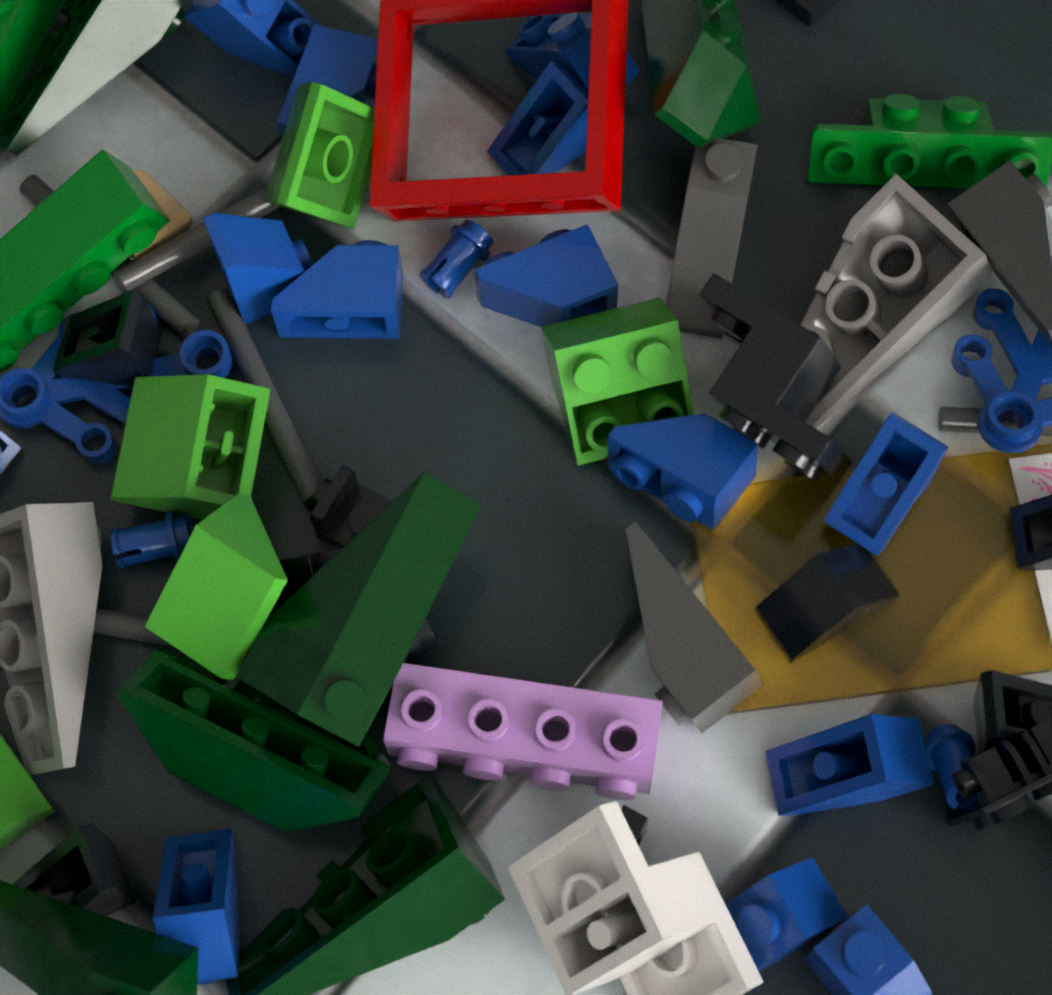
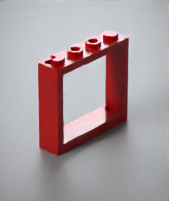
M380 0L370 207L393 222L621 211L629 0ZM592 11L585 171L406 181L414 26Z

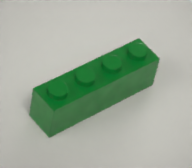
M103 149L0 239V373L10 368L17 361L19 352L35 338L56 328L62 322L64 313L82 297L102 288L109 280L110 273L128 257L148 248L155 240L157 232L170 222V219L132 168Z

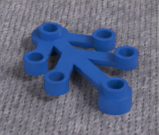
M992 288L979 294L973 317L981 328L994 332L1013 367L1017 378L1011 391H1008L991 363L992 347L982 336L969 334L959 338L954 347L951 363L957 373L965 377H971L985 404L981 408L977 420L978 431L982 439L998 451L1019 453L1033 447L1041 436L1042 428L1052 425V398L1035 402L1041 386L1052 383V347L1039 330L1031 345L1013 313L1014 301L1012 297L1001 289ZM985 307H998L1002 310V313H991L987 311ZM974 352L981 359L970 360L964 357L962 353ZM1001 422H1011L1019 429L1005 427Z
M148 304L155 318V321L159 327V320L157 318V315L154 312L153 307L150 304ZM65 317L59 325V335L32 369H12L0 378V418L6 424L20 429L43 424L75 444L86 462L92 465H102L110 461L117 451V443L110 429L102 423H85L62 407L61 404L85 400L125 425L130 397L122 392L132 390V387L65 377L58 378L59 375L52 372L67 319ZM200 330L190 334L184 340L178 354L155 358L151 376L210 374L225 378L231 371L233 358L229 346L222 335L211 330ZM206 357H216L219 359L218 363L211 368H198L200 362ZM24 395H36L35 400L29 405L17 407L18 401ZM98 436L106 438V442L101 449L96 451L86 450V446L92 438Z

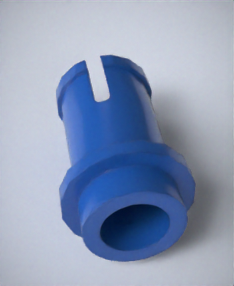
M468 219L461 226L455 224L449 230L452 236L427 268H424L419 274L429 288L437 294L440 292L441 296L446 299L452 297L454 290L479 260L487 261L491 256L489 248L494 243L492 237L480 225Z
M174 511L166 513V519L121 529H112L110 533L113 555L120 554L115 560L119 569L173 556L178 561L194 530L189 515L177 516Z
M945 724L935 727L926 735L924 744L930 769L936 771L944 789L947 803L953 809H956L959 805L961 811H968L979 807L974 795L967 799L962 797L952 778L953 773L961 770L960 763L962 760L974 757L975 742L968 732L955 725Z

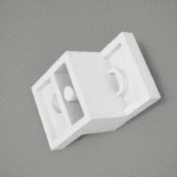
M617 801L598 805L508 866V870L566 995H574L619 978L627 995H742L764 983L700 852L648 866Z

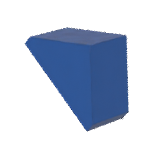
M551 60L486 152L507 175L557 173L586 152L588 93L559 61Z

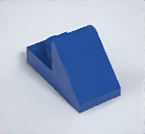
M890 413L823 521L878 557L886 548L916 499L929 487L949 447L896 413Z

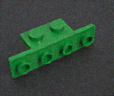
M891 94L885 98H868L865 117L866 125L815 124L812 127L807 169L808 180L812 183L885 185L897 174L909 186L970 188L1010 160L1024 178L1034 173L1047 187L1052 164V132L994 130L987 103L978 102L967 96H951L945 100H918L916 97L908 94Z

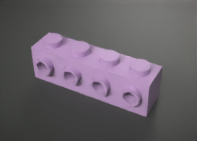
M403 663L393 683L383 741L388 754L398 756L397 764L411 769L433 771L436 770L438 762L464 766L463 774L482 780H502L503 772L530 776L529 783L539 788L568 790L570 782L596 786V794L606 798L634 800L636 792L650 794L663 701Z

